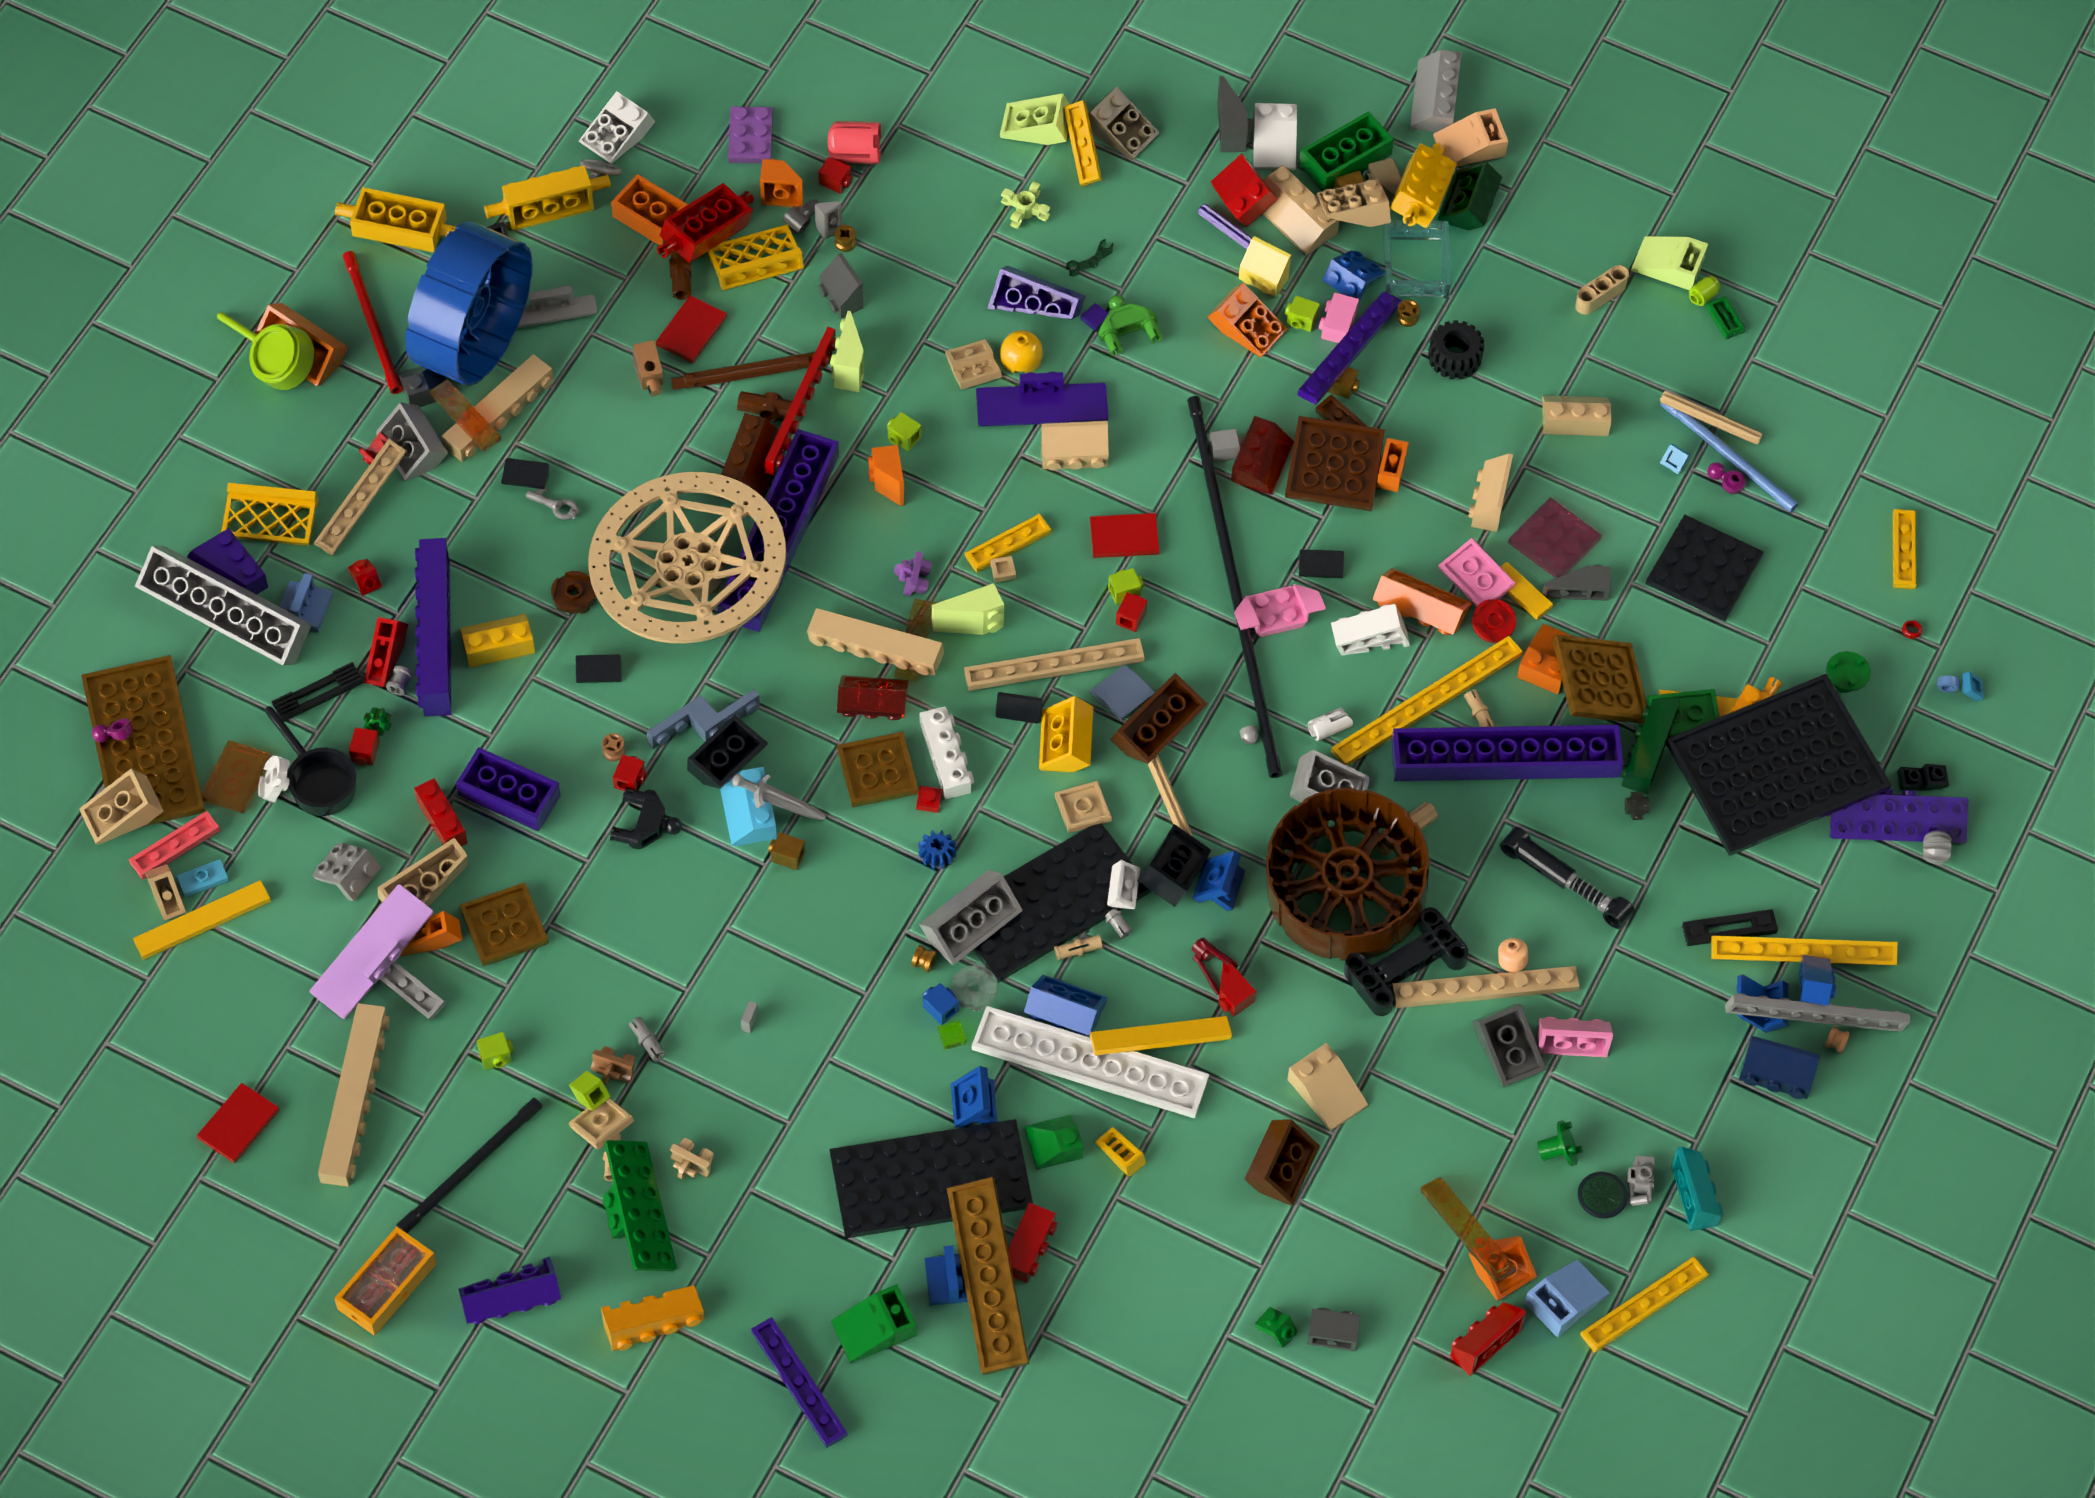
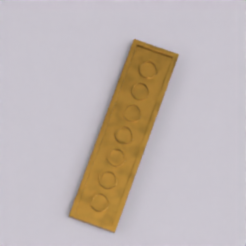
M990 1177L947 1188L981 1374L986 1375L1030 1364L995 1179Z

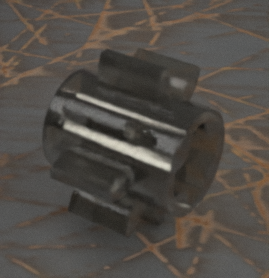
M1641 791L1630 792L1631 796L1624 799L1625 814L1631 815L1632 820H1643V815L1650 812L1649 798L1643 797Z

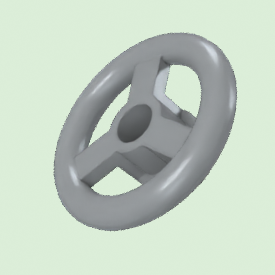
M583 159L580 161V166L585 165L586 170L591 171L590 179L606 174L619 175L621 173L620 167L608 162L593 159Z

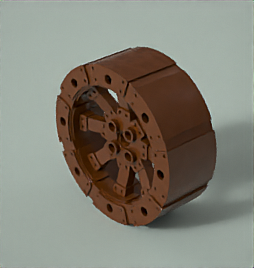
M1355 788L1326 790L1309 796L1298 806L1295 805L1277 824L1269 841L1268 856H1266L1268 902L1278 925L1282 926L1285 934L1303 949L1328 959L1331 957L1340 958L1341 961H1345L1346 957L1351 953H1360L1366 959L1380 955L1390 950L1391 946L1397 942H1402L1412 932L1420 920L1421 912L1425 908L1429 876L1427 844L1417 823H1414L1410 818V814L1393 800L1372 791L1355 790ZM1330 820L1335 822V825L1332 827H1328V821ZM1380 828H1385L1382 834L1378 832ZM1344 832H1360L1365 834V837L1359 845L1352 847L1348 843L1346 844ZM1326 836L1327 839L1329 838L1332 847L1330 853H1321L1311 849L1308 845L1315 839ZM1382 843L1396 855L1392 860H1371L1372 852ZM1295 862L1300 864L1303 862L1314 867L1317 871L1314 876L1299 881H1290V872ZM1411 867H1417L1418 870L1413 871ZM1351 872L1353 875L1351 877H1344L1342 873ZM1365 873L1367 874V877L1362 878L1359 876V874ZM1397 875V877H1404L1405 888L1402 896L1390 893L1380 886L1377 880L1387 876ZM1329 880H1334L1336 883L1332 885L1329 883ZM1315 892L1324 893L1323 901L1311 917L1299 910V905L1296 901L1302 899L1303 896ZM1363 898L1369 901L1374 900L1385 908L1389 915L1385 917L1382 923L1378 922L1370 926L1368 919L1365 917ZM1344 903L1350 913L1352 921L1351 930L1338 932L1328 927L1329 919L1335 909H1338Z

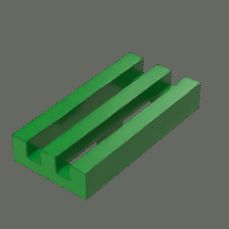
M1726 296L1706 303V309L1725 339H1729L1731 335L1733 337L1737 336L1739 332L1740 334L1745 333L1746 328ZM1720 303H1722V305H1723L1724 308L1726 309L1727 313L1729 314V316L1731 317L1732 321L1734 322L1736 328H1734V326H1733L1732 323L1730 322L1728 315L1726 314V312H1724V310L1722 309Z

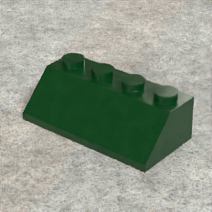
M1653 699L1650 706H1645L1642 718H1645L1643 726L1638 725L1635 738H1638L1636 746L1631 745L1627 755L1628 758H1631L1629 765H1624L1620 774V778H1623V787L1648 795L1666 747V739L1669 738L1677 717L1680 699Z

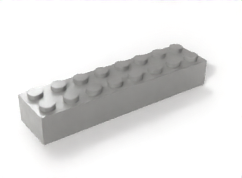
M151 546L135 584V587L283 666L296 663L312 626L311 623L166 546Z

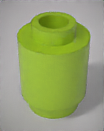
M1713 276L1701 279L1689 289L1691 302L1699 306L1706 304L1718 294V290L1721 288L1719 281Z

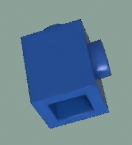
M939 983L935 987H930L924 993L923 1008L938 1023L943 1025L959 1012V1001L950 988H945Z

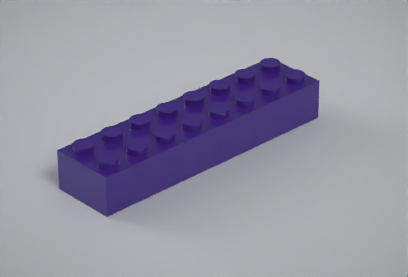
M446 538L419 539V548H415V559L417 561V567H415L417 586H415L417 600L415 612L416 619L418 620V625H416V638H418V644H416V658H418V664H416V676L418 677L416 695L418 697V706L423 708L424 717L452 715L450 559Z

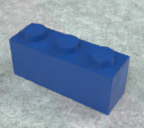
M1802 955L1798 975L1800 1001L1828 1006L1830 998L1834 999L1836 992L1834 968L1831 967L1830 959Z

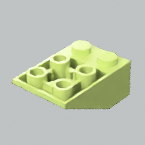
M1645 236L1631 271L1689 290L1694 286L1706 256L1708 243L1690 237Z
M847 311L846 318H842L840 323L841 336L836 338L835 349H837V352L832 354L831 379H834V388L860 392L864 378V350L852 313Z

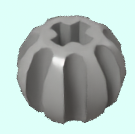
M1939 830L1927 833L1923 841L1924 859L1936 865L1949 861L1952 847L1950 835Z

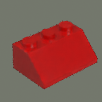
M1505 1302L1501 1303L1498 1307L1494 1305L1485 1314V1319L1481 1322L1476 1321L1470 1326L1468 1334L1464 1337L1459 1336L1451 1344L1450 1357L1469 1376H1472L1521 1332L1526 1312L1523 1309Z

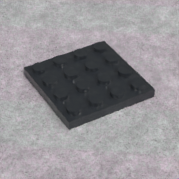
M1684 514L1647 577L1645 584L1725 622L1763 557L1764 551Z

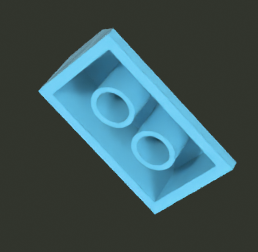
M764 767L742 770L737 774H741L744 779L757 784L765 776ZM732 779L720 789L732 847L777 838L772 804L764 801L765 805L757 809L753 797L754 792L742 787H734Z

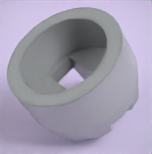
M1254 725L1246 726L1239 731L1242 741L1246 744H1254L1258 739V730Z

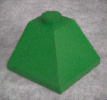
M1071 1115L1025 1126L1037 1170L1083 1159L1084 1146L1078 1127Z

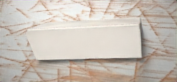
M1123 860L1112 866L1108 906L1135 909L1140 867Z

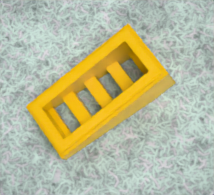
M1114 1127L1110 1128L1095 1141L1103 1152L1128 1177L1132 1176L1146 1164L1144 1153ZM1114 1138L1117 1139L1110 1146L1107 1145ZM1121 1144L1123 1145L1116 1152H1114V1150L1117 1149Z

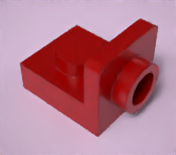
M379 432L367 449L361 448L359 450L364 456L363 460L370 465L390 438L384 433Z

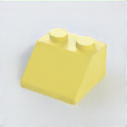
M1254 236L1240 265L1239 279L1245 284L1260 289L1265 294L1276 297L1289 279L1291 254Z

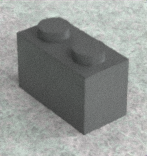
M1328 1308L1312 1309L1307 1344L1355 1351L1360 1315H1355L1350 1311L1333 1312Z

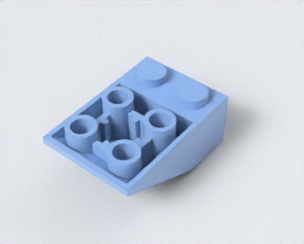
M1575 1260L1547 1276L1527 1292L1524 1304L1558 1338L1609 1296L1610 1293L1578 1260Z

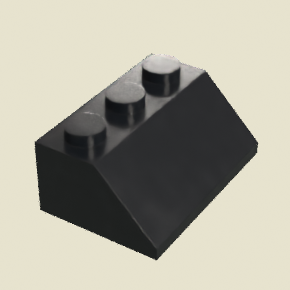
M734 714L688 758L687 771L702 784L721 789L768 745V742Z

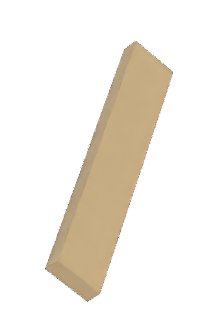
M391 439L387 440L314 542L316 546L333 556L402 460L407 450Z

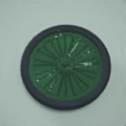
M1595 1172L1586 1176L1581 1181L1578 1187V1200L1581 1207L1588 1214L1597 1218H1611L1618 1215L1625 1208L1628 1193L1624 1183L1617 1176L1607 1172Z

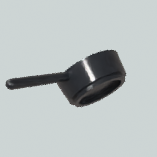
M266 707L265 713L299 756L292 763L287 776L289 778V790L297 805L305 812L316 816H329L345 809L353 800L356 792V769L351 759L343 752L333 748L322 747L306 751L273 707Z

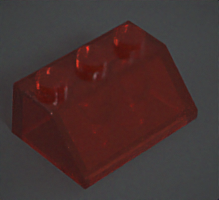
M1254 416L1233 464L1231 482L1272 495L1294 445V441L1275 422Z
M842 675L838 686L837 713H842V716L854 717L855 714H859L870 719L886 716L889 720H900V718L905 717L909 680Z

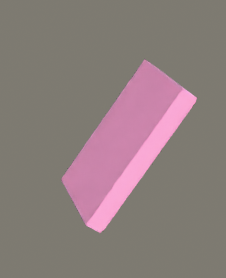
M1473 538L1438 565L1439 569L1476 607L1485 600L1500 599L1516 586V583Z

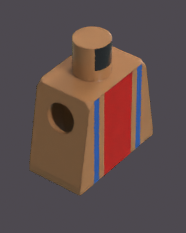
M651 340L634 344L633 363L642 390L648 389L650 396H657L662 393L663 371L655 342Z

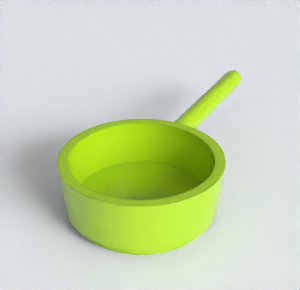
M219 312L217 314V318L221 322L253 342L249 361L251 369L258 379L275 389L289 390L298 386L308 376L314 361V347L305 331L293 326L273 324L264 328L257 335L225 313Z

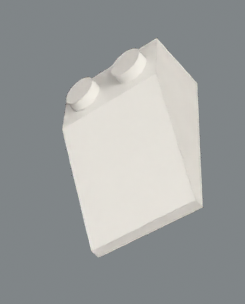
M1255 103L1253 115L1254 169L1277 170L1284 165L1288 170H1296L1297 104Z

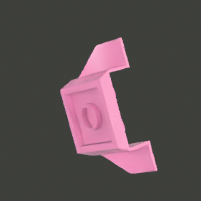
M1293 584V587L1287 586L1250 596L1246 595L1235 610L1234 615L1241 630L1255 627L1257 635L1265 637L1304 627L1308 622L1309 613L1325 610L1326 607L1319 591Z

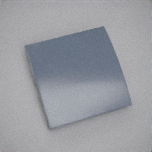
M1125 665L1121 666L1090 690V693L1104 708L1108 707L1120 722L1142 706L1155 693L1144 680Z

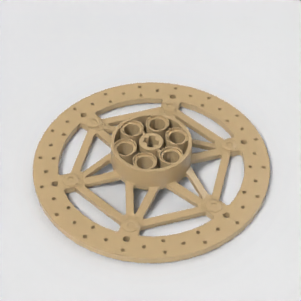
M675 473L650 480L636 487L609 509L599 523L592 538L588 558L589 575L599 603L607 614L625 629L636 635L659 642H701L736 630L750 621L766 606L777 590L784 573L786 542L783 528L775 511L758 492L738 480L715 473ZM678 494H711L725 498L735 504L731 508L681 500L678 499ZM659 499L663 500V504L627 536H618L627 521L638 511ZM681 508L723 516L701 533L694 532ZM667 513V540L664 543L634 540L659 517ZM674 513L686 532L674 535ZM747 515L753 518L763 536L765 552L764 561L762 562L754 561L742 522V519ZM726 524L717 542L709 537ZM734 525L738 529L746 556L745 560L721 554L720 552ZM637 549L654 550L658 552L656 554L655 559H652ZM612 552L621 553L632 595L628 599H624L614 585L610 570ZM629 554L656 569L654 575L640 589H638ZM723 563L738 567L724 570ZM740 574L716 597L708 602L709 594L720 585L724 577ZM750 576L757 578L753 587L739 602L717 615L712 614V610ZM659 581L662 588L650 591ZM668 593L670 596L680 600H690L694 606L651 598ZM644 606L696 615L697 620L690 622L664 621L648 616L639 610Z

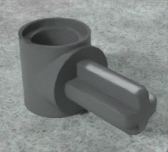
M811 199L803 207L792 206L784 215L783 221L798 234H801L809 226L811 216L815 213V204L819 201Z

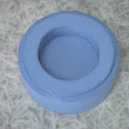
M1941 676L1937 679V688L1942 692H1956L1960 688V679L1954 676Z

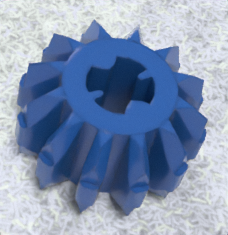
M932 830L930 836L924 834L923 841H920L918 844V849L920 850L919 857L923 859L924 865L931 863L933 869L936 865H940L943 869L945 863L951 865L953 858L956 857L957 844L952 840L951 834L944 836L942 830L939 834H935Z

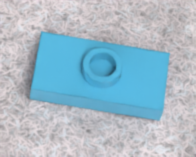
M220 859L176 875L185 898L229 882Z

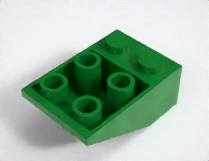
M898 1284L874 1293L831 1320V1324L850 1364L917 1336L916 1322Z

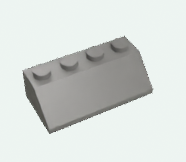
M1439 50L1418 60L1410 129L1438 132L1453 124L1462 52Z
M987 870L920 922L919 925L929 942L950 964L954 965L1023 910L1003 875Z

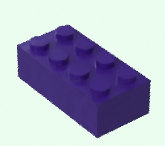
M480 747L477 748L456 782L458 796L538 832L561 796L559 782Z

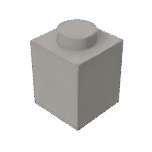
M1236 429L1210 432L1209 446L1213 462L1239 459V451L1243 450L1242 438L1237 436Z

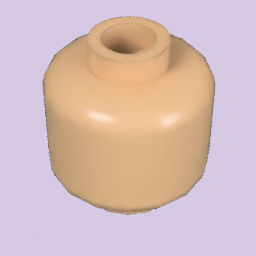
M1509 938L1500 944L1498 959L1501 968L1508 972H1518L1526 967L1528 963V947L1524 941L1517 938Z

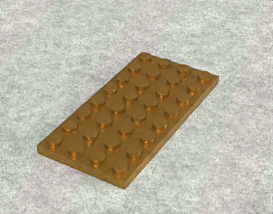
M171 655L81 675L92 729L99 724L109 727L113 722L123 718L129 719L133 727L131 735L125 740L113 739L110 736L105 742L95 741L104 787H108L131 768L147 776L164 810L147 825L204 813L205 808Z

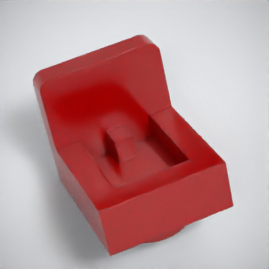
M368 559L358 560L353 565L347 567L350 576L357 583L362 595L382 587L376 568Z

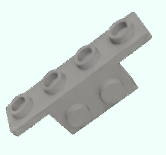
M560 286L555 289L538 290L529 293L530 306H525L518 328L595 315L598 313L595 297L591 294L573 298L572 286Z

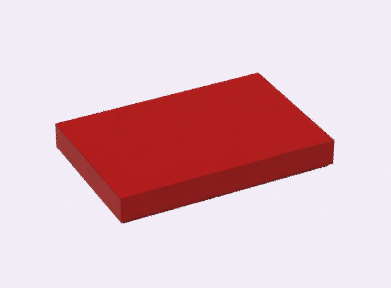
M690 295L656 340V346L693 364L727 318V313Z
M1156 513L1090 516L1093 558L1159 555Z
M241 1083L196 1136L198 1140L235 1164L280 1110L278 1106Z

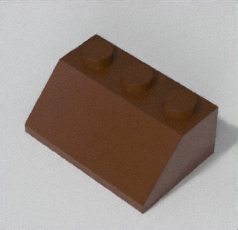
M1292 1119L1272 1120L1246 1174L1245 1180L1259 1193L1288 1205H1293L1320 1145Z

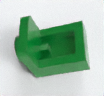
M1269 1307L1255 1322L1258 1330L1274 1337L1282 1348L1297 1333L1291 1317L1272 1307Z

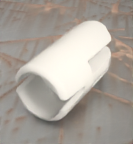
M1342 707L1308 722L1311 736H1317L1314 739L1315 741H1320L1353 726L1352 719Z

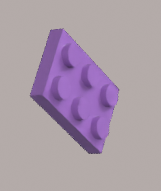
M730 107L728 163H762L763 159H771L773 107Z

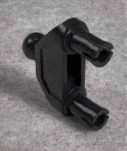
M628 787L625 788L626 792L623 793L622 801L642 805L636 828L631 831L613 826L610 841L629 844L633 849H642L658 840L663 828L670 835L680 833L682 822L676 817L666 820L665 808L654 790L648 789L644 792Z

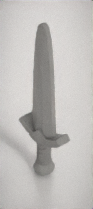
M736 774L732 778V785L734 787H742L754 792L753 797L757 809L764 806L765 801L812 819L824 820L826 818L824 813L808 803L766 784L765 782L771 778L769 774L762 777L757 784L744 779L741 774Z

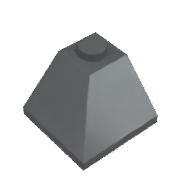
M422 366L398 373L408 404L422 407L452 397L446 378L441 374Z

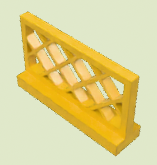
M788 225L728 240L707 252L719 278L722 291L804 268L802 251L797 247ZM786 233L784 240L775 238L776 235ZM761 239L766 241L763 246L755 242ZM771 243L779 245L777 250L768 247ZM739 245L746 246L743 251L734 249ZM784 247L792 249L789 251L781 252L784 249ZM751 248L759 251L756 256L748 253ZM720 250L725 252L722 257L713 253ZM764 252L771 254L770 256L761 258ZM730 254L739 256L736 261L727 259ZM744 258L752 260L749 262L741 263ZM723 264L730 266L727 268L720 269Z
M228 483V496L221 532L228 529V525L237 520L242 526L236 532H232L237 539L310 545L315 510L318 508L319 502L316 491ZM233 501L243 502L246 506L236 514L231 509ZM258 503L264 504L267 509L258 516L251 509ZM279 506H286L289 512L280 518L273 511ZM301 508H309V515L302 520L295 513ZM249 510L255 518L244 525L239 517ZM272 513L276 521L266 527L261 519ZM293 515L298 523L288 529L283 521ZM259 522L264 529L258 534H252L248 528ZM279 524L286 531L280 536H273L270 532ZM302 526L306 531L305 539L295 538L292 532Z

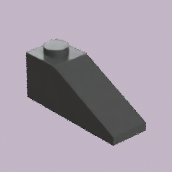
M1585 566L1545 582L1542 594L1547 599L1608 601L1610 593V566Z

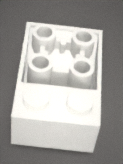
M616 91L580 138L579 142L612 164L643 139L655 121L647 111Z

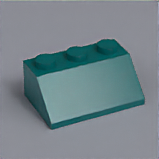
M1678 1147L1671 1169L1690 1231L1718 1226L1720 1218L1723 1216L1721 1204L1717 1203L1715 1198L1716 1186L1713 1181H1710L1708 1175L1710 1174L1708 1161L1704 1160L1702 1152Z

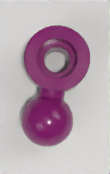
M1718 462L1709 465L1707 470L1709 477L1714 480L1721 479L1725 491L1731 494H1737L1742 491L1746 481L1740 472H1725L1724 466Z
M123 718L113 722L109 727L102 724L96 725L92 730V737L100 743L107 741L110 736L113 739L125 740L131 735L133 727L129 719Z

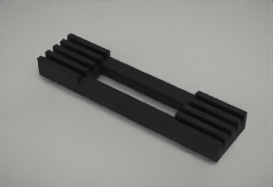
M351 662L312 684L273 700L272 706L283 722L363 684V678L358 673L354 663ZM337 681L339 686L302 704L298 703L297 700Z
M1773 909L1687 921L1682 924L1687 946L1708 944L1711 942V936L1746 937L1754 935L1756 937L1777 934L1778 931ZM1748 921L1752 923V927L1713 933H1709L1708 927Z

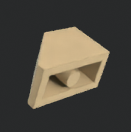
M165 864L145 872L163 920L165 921L186 913L168 865Z

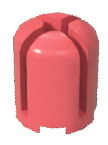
M836 121L832 123L828 134L829 156L845 164H880L881 124L864 121Z

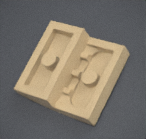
M986 339L945 351L950 368L961 390L1002 378L1001 370L994 360L993 351Z

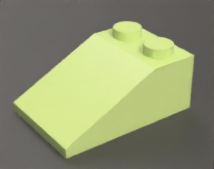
M1062 93L1007 103L1000 137L1045 145L1066 142L1069 130L1064 107L1070 105L1068 100Z
M994 583L932 605L933 632L984 635L989 632L995 633L1004 627V603Z

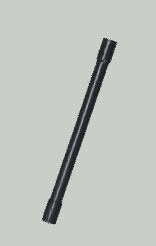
M533 1097L505 1126L422 1203L401 1219L396 1226L408 1234L430 1210L525 1122H528L543 1108L542 1104Z

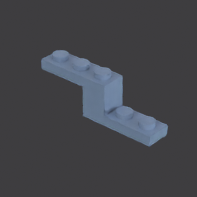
M753 689L719 713L700 695L648 730V744L653 749L658 745H664L670 737L676 733L683 732L688 725L706 742L734 714L742 719L746 715L756 712L758 707H760L759 695Z

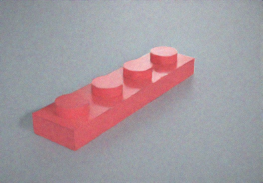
M205 811L131 857L129 862L143 880L146 878L145 872L169 864L220 832V828L211 815Z

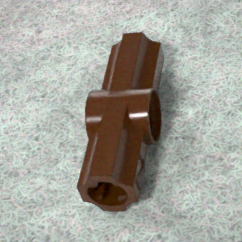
M675 251L670 254L671 259H669L672 293L674 298L686 300L691 295V263L687 262Z
M741 391L738 397L737 410L759 414L760 417L766 418L768 421H776L778 418H785L792 401L783 399L774 392L760 395Z

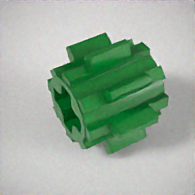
M372 707L370 713H365L363 719L366 721L364 729L378 731V736H383L385 730H390L392 723L389 721L392 715L386 712L384 708Z

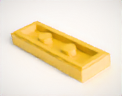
M1508 562L1500 566L1516 583V586L1507 594L1535 620L1540 619L1553 608V603Z

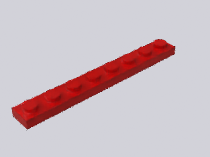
M826 328L765 459V473L774 475L777 467L780 468L784 459L783 454L785 450L788 451L792 442V434H795L799 428V419L806 414V404L808 400L811 401L813 399L815 385L821 382L822 370L824 367L827 368L829 364L831 350L835 351L836 338L834 328Z

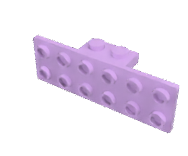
M398 884L309 992L339 1017L346 1019L357 1006V1003L385 975L388 967L400 957L403 949L433 915V910Z

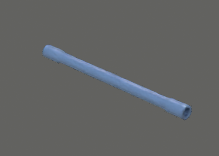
M1663 403L1660 404L1673 417L1678 418L1770 494L1788 512L1792 513L1797 508L1799 503L1794 498L1778 488L1694 417Z

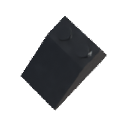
M1174 824L1137 881L1175 907L1190 888L1211 849Z

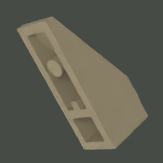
M1393 158L1368 164V172L1365 174L1366 181L1379 179L1389 200V205H1391L1402 179Z

